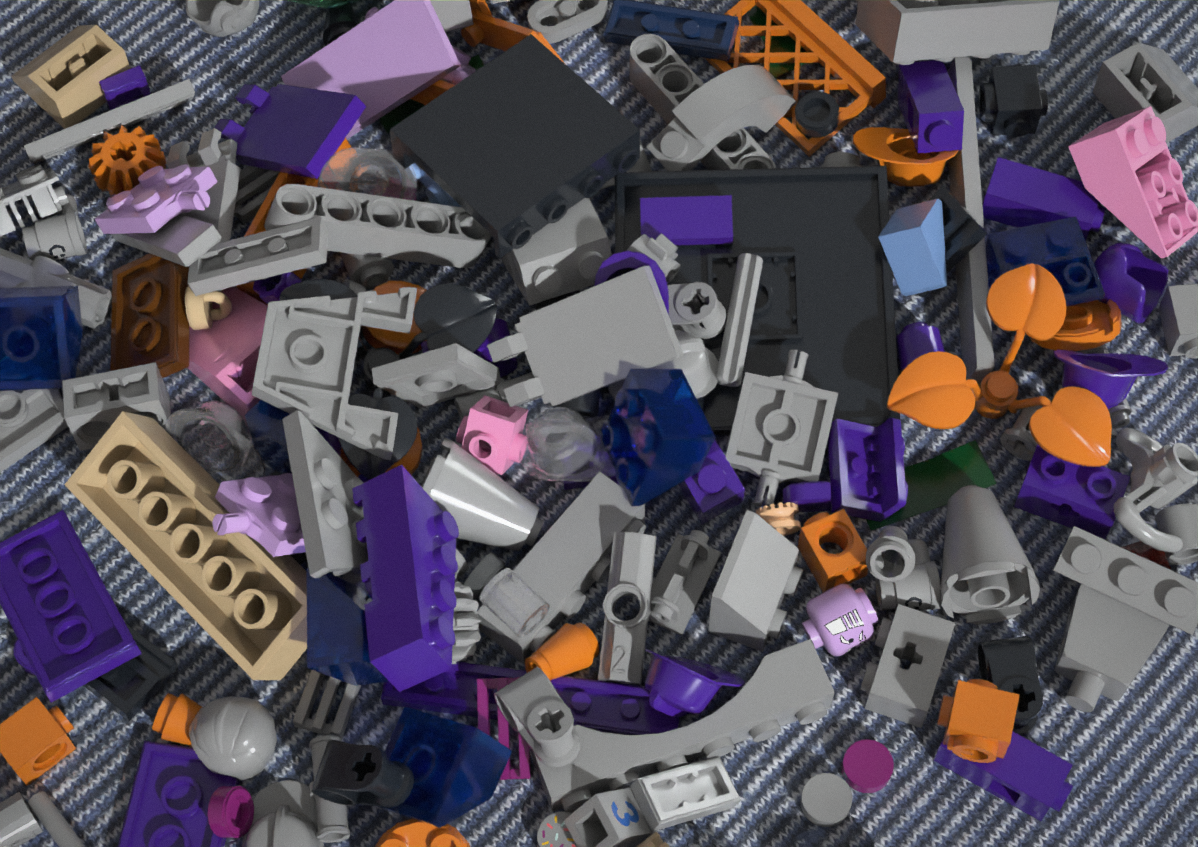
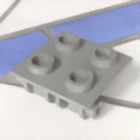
M40 164L29 167L16 174L18 181L2 188L0 186V236L16 230L5 207L8 204L20 228H23L25 225L14 204L15 201L23 200L33 223L37 221V218L27 196L31 195L41 218L62 211L61 206L69 203L62 186L53 189L51 184L59 181V178L51 167L42 169Z

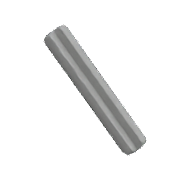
M742 253L738 257L716 374L717 383L723 386L738 387L741 384L763 264L762 258L758 255Z

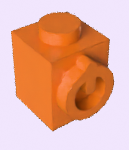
M970 679L967 682L958 680L953 696L943 695L937 725L946 727L943 744L947 745V749L951 750L956 756L972 762L990 763L994 762L997 758L1003 759L1011 742L1019 694L998 690L995 684L982 679Z

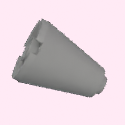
M444 437L439 447L448 452L445 457L437 455L436 458H433L421 483V487L442 511H448L454 517L459 529L458 539L520 551L524 543L532 547L544 520L537 518L539 507L454 441Z
M976 485L962 487L948 500L940 584V601L946 614L954 618L953 612L965 615L966 623L971 624L997 623L1014 618L1022 613L1020 605L1030 598L1032 605L1038 600L1040 591L1038 577L995 495L990 490Z

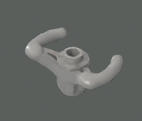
M1123 428L1116 437V445L1131 460L1133 470L1130 478L1132 483L1130 494L1126 497H1120L1115 502V517L1131 535L1144 544L1159 551L1177 553L1182 549V539L1179 536L1167 534L1153 528L1142 519L1139 513L1148 506L1157 509L1163 508L1197 484L1198 455L1184 443L1178 442L1173 446L1168 444L1163 446L1143 432L1132 428Z

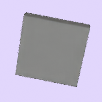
M457 343L372 368L374 385L418 408L495 387L501 383L498 367Z

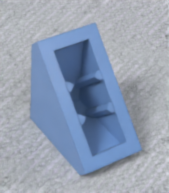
M934 199L896 209L878 238L901 294L909 296L947 287L942 201Z

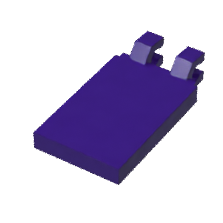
M244 84L235 99L241 104L247 103L252 105L249 111L252 116L246 125L242 127L231 119H220L214 128L221 132V138L226 140L232 139L237 142L236 160L240 164L318 179L367 106L353 94L284 84L271 87L267 93L256 85Z

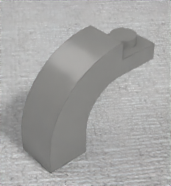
M745 65L733 68L709 80L680 102L672 110L676 117L647 148L668 171H689L720 141L741 128L756 126L767 133L797 101L765 68L758 65Z

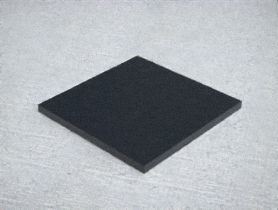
M886 166L649 171L619 173L614 177L616 253L627 251L632 243L641 236L640 198L732 195L733 244L676 245L678 247L676 250L678 256L674 260L680 264V269L668 285L694 282L706 283L712 287L718 301L722 303L728 315L739 255L742 253L760 256L763 260L741 384L738 387H729L717 383L716 387L706 396L687 401L711 435L729 434L732 431L745 372L766 377L784 376L789 350H798L794 368H797L801 351L809 355L802 380L815 388L838 393L832 422L835 419H842L878 427L889 418L900 419V413L887 408L889 394L898 378L892 269L878 238L889 221ZM725 328L715 337L708 339L700 338L703 340L704 346L715 355L718 362ZM618 404V434L646 431L635 410L626 409Z

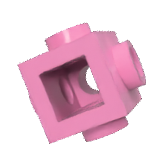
M484 395L470 408L469 416H464L458 428L456 442L462 444L461 447L496 475H503L514 462L520 463L525 454L528 436L523 435L528 409L519 406L510 407L507 402Z

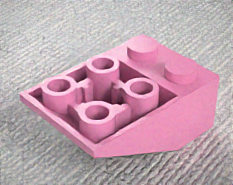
M1149 106L1103 123L1069 145L1068 148L1085 189L1162 259L1168 257L1198 232V210L1195 204L1187 197L1182 184L1183 174L1181 167L1175 159H1172L1165 142V127L1162 121L1155 117L1152 107Z
M233 286L220 291L230 299L232 304V311L228 317L221 320H213V325L210 329L193 330L189 325L188 369L256 430L279 410V408L252 396L268 306ZM212 302L213 309L220 308L218 303Z

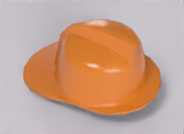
M868 127L858 130L853 135L855 147L865 155L879 160L880 166H886L887 180L898 186L914 187L938 182L941 179L946 161L954 157L959 151L917 153L908 129Z

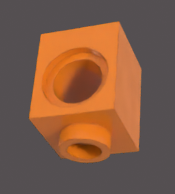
M844 509L831 515L828 512L818 513L804 523L800 530L797 547L822 592L839 584H850L867 576V548ZM826 542H833L838 544L843 551L831 554L824 551L820 545Z
M35 697L0 724V753L26 786H28L77 749L67 736V733L73 730L74 727L57 705L47 710L38 697Z

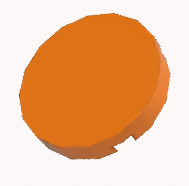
M1065 293L1066 317L1058 333L1046 341H1039L1031 337L1030 339L1039 346L1052 350L1082 351L1097 348L1111 342L1120 333L1122 325L1121 310L1116 302L1110 299L1107 304L1099 302L1093 293Z

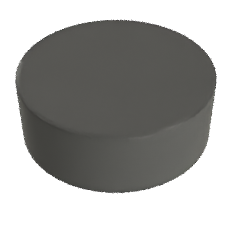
M492 552L479 562L464 583V586L471 588L473 600L475 601L482 600L493 589L506 569V563Z

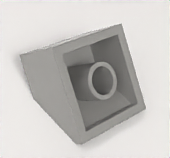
M749 510L745 512L713 591L708 632L763 652L768 638L778 639L787 615V611L780 609L785 594L794 597L803 569L796 567L799 549L758 514Z

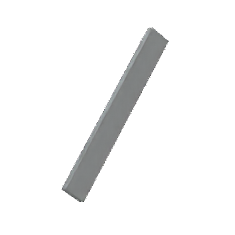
M954 57L947 72L964 108L962 150H959L954 157L948 160L950 192L976 219V222L984 228L972 62L970 57ZM985 237L956 264L962 361L966 366V380L974 379L978 385L995 367L991 318L986 309L989 286Z

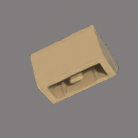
M97 25L77 26L11 77L25 93L66 129L80 123L106 103L99 83L101 80L131 68L124 49Z

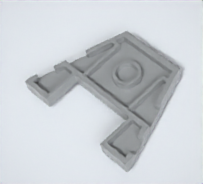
M403 287L399 288L398 293L377 295L376 291L359 292L358 297L330 300L329 295L268 302L252 396L289 414L299 410L312 425L382 459L391 460L398 413L349 405L348 399L360 326L410 334L417 288Z

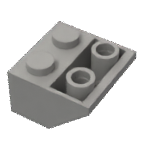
M1136 43L1102 62L1093 93L1115 119L1151 106L1155 117H1158L1165 127L1166 143L1198 126V88L1164 49Z

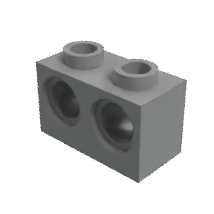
M156 362L62 381L64 418L80 451L94 448L122 411L152 417L167 433L173 432L170 396Z

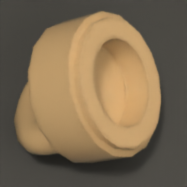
M189 285L185 290L186 314L189 325L193 330L212 328L213 320L224 319L232 311L230 299L220 291L195 296ZM212 302L218 303L220 308L213 309Z

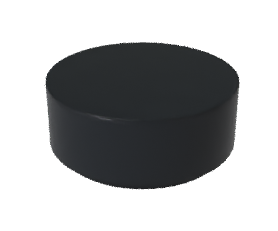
M821 91L810 92L799 99L795 107L797 127L803 134L813 138L825 137L831 134L838 126L840 119L837 101L830 94Z

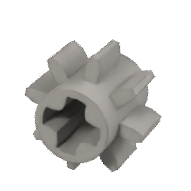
M662 233L656 240L644 234L628 248L629 251L643 253L656 261L664 272L667 285L680 269V264L674 260L678 256L676 253L678 247Z

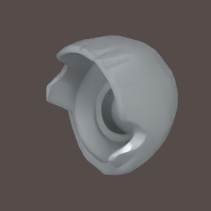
M229 696L209 702L198 711L189 726L192 748L203 764L215 774L228 775L239 780L250 779L259 775L268 765L277 743L274 719L268 709L261 703L246 697Z

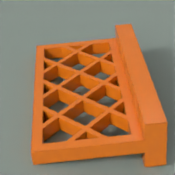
M740 0L724 14L737 16L739 20L734 53H731L729 62L704 58L720 74L739 67L740 63H764V68L768 72L770 71V63H795L794 80L777 81L786 90H793V98L797 102L799 101V90H824L828 94H830V90H849L857 99L848 107H839L840 119L838 126L831 134L825 137H812L808 140L797 129L795 119L796 104L775 124L809 157L867 106L870 105L872 108H875L886 98V77L801 0ZM755 5L767 15L766 26H742V16ZM772 20H773L778 26H772ZM741 36H765V53H740ZM771 36H790L796 41L795 52L770 53ZM727 63H734L733 68ZM800 63H820L825 68V80H800ZM830 74L837 80H830ZM785 117H792V124Z

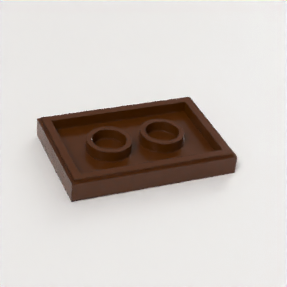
M148 253L112 271L110 371L156 362L162 378H165L189 367V322L185 307V290L188 287L189 267Z

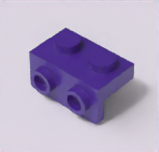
M889 418L878 427L842 419H835L831 423L828 436L831 507L833 513L844 509L848 516L882 522L906 505L908 484L905 481L903 455L905 441L902 438L900 419Z

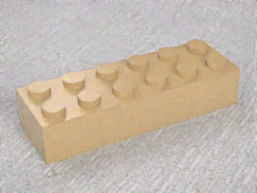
M122 411L64 484L252 680H282L342 607L291 555L273 557L258 541L240 532L218 535V531L215 532L213 529V518L217 514L229 513L215 498L220 484L152 417Z

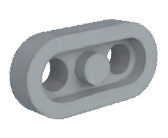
M539 0L528 11V28L541 32L549 44L557 43L600 23L607 15L608 0ZM585 7L591 8L587 11L581 10Z

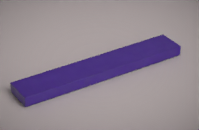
M457 661L456 664H452V669L401 692L385 678L381 701L383 705L478 717L477 679L517 678L525 675L527 672L524 670ZM568 676L551 680L557 694L570 708L574 718V726L580 725L600 732L622 735L659 734L678 729L680 717H671L652 708L649 704L650 692L645 687ZM489 689L490 719L498 720V705L494 698V693L497 692V689Z

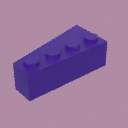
M403 465L397 466L352 488L353 501L358 507H363L364 519L356 522L357 540L361 543H367L368 561L360 565L361 580L365 583L366 590L373 600L364 604L370 662L399 692L452 669V647L455 644L453 618L454 608L457 605L454 593L455 572L458 570L456 538L459 536V529L454 517L448 511L440 509Z

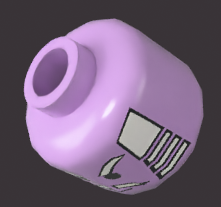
M839 584L807 602L806 611L809 619L801 624L815 649L824 646L831 655L841 656L870 641L874 636L873 625L878 623L879 620L862 588L854 590L847 584Z

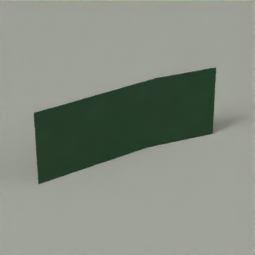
M976 440L934 458L905 467V481L908 484L906 505L882 522L868 519L866 521L870 530L873 531L945 506L949 498L962 487L976 485L981 488H988L997 484Z

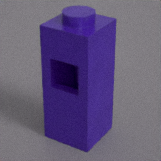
M932 60L914 62L910 65L899 64L898 105L917 153L962 150L964 108L944 63Z
M1000 157L997 159L982 206L983 218L1084 247L1089 231L1099 232L1106 207L1098 205L1099 201L1085 189L1082 181Z
M1013 731L1010 745L1003 759L997 758L994 762L990 763L965 760L956 756L951 750H948L947 745H944L942 741L933 760L1039 821L1043 820L1050 807L1059 812L1074 786L1065 781L1073 766L1071 763Z

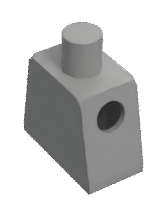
M1081 584L1069 608L1055 665V671L1059 675L1072 680L1065 701L1073 708L1083 712H1092L1100 694L1119 701L1156 649L1169 624Z

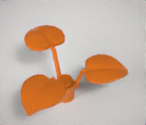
M1030 263L1002 274L994 281L987 294L986 309L994 324L1006 331H1016L1013 342L999 371L990 372L978 385L974 379L966 380V366L961 358L948 352H929L916 358L901 372L888 397L887 408L889 410L901 413L924 426L935 429L958 427L968 419L974 407L983 417L997 419L1004 416L1008 410L1011 413H1017L1019 409L1042 406L1029 420V429L1032 437L1042 449L1059 459L1081 466L1102 467L1106 466L1110 461L1111 418L1107 406L1095 393L1085 388L1071 386L1060 389L1054 395L1052 401L1045 396L1016 400L1018 385L1016 380L1009 374V370L1025 334L1039 341L1049 340L1058 333L1066 317V300L1060 284L1047 269L1038 264Z

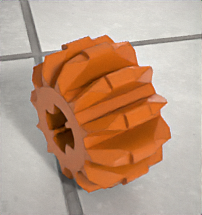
M121 124L118 134L111 135L104 131L103 140L105 143H92L93 156L89 158V169L91 174L95 176L94 180L97 187L102 192L109 191L110 196L124 191H131L140 184L138 178L147 170L156 166H162L163 169L166 168V158L164 152L161 151L158 139L153 134L146 136L145 131L140 126L131 133H128V130Z

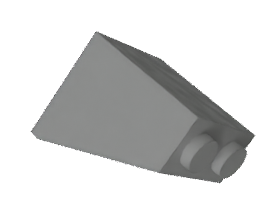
M584 198L568 209L564 217L558 222L547 224L532 235L527 244L519 249L511 250L501 257V260L530 306L594 285L598 269L602 262L612 256L608 236L590 198Z

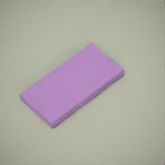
M394 0L281 77L285 85L356 95L367 107L346 136V139H348L456 70L461 64L430 0Z

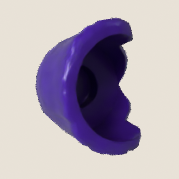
M1115 243L1106 248L1095 260L1089 274V286L1099 302L1107 304L1109 299L1116 302L1122 315L1137 324L1145 322L1159 303V299L1163 295L1168 282L1169 270L1166 266L1144 256L1138 247L1128 243Z

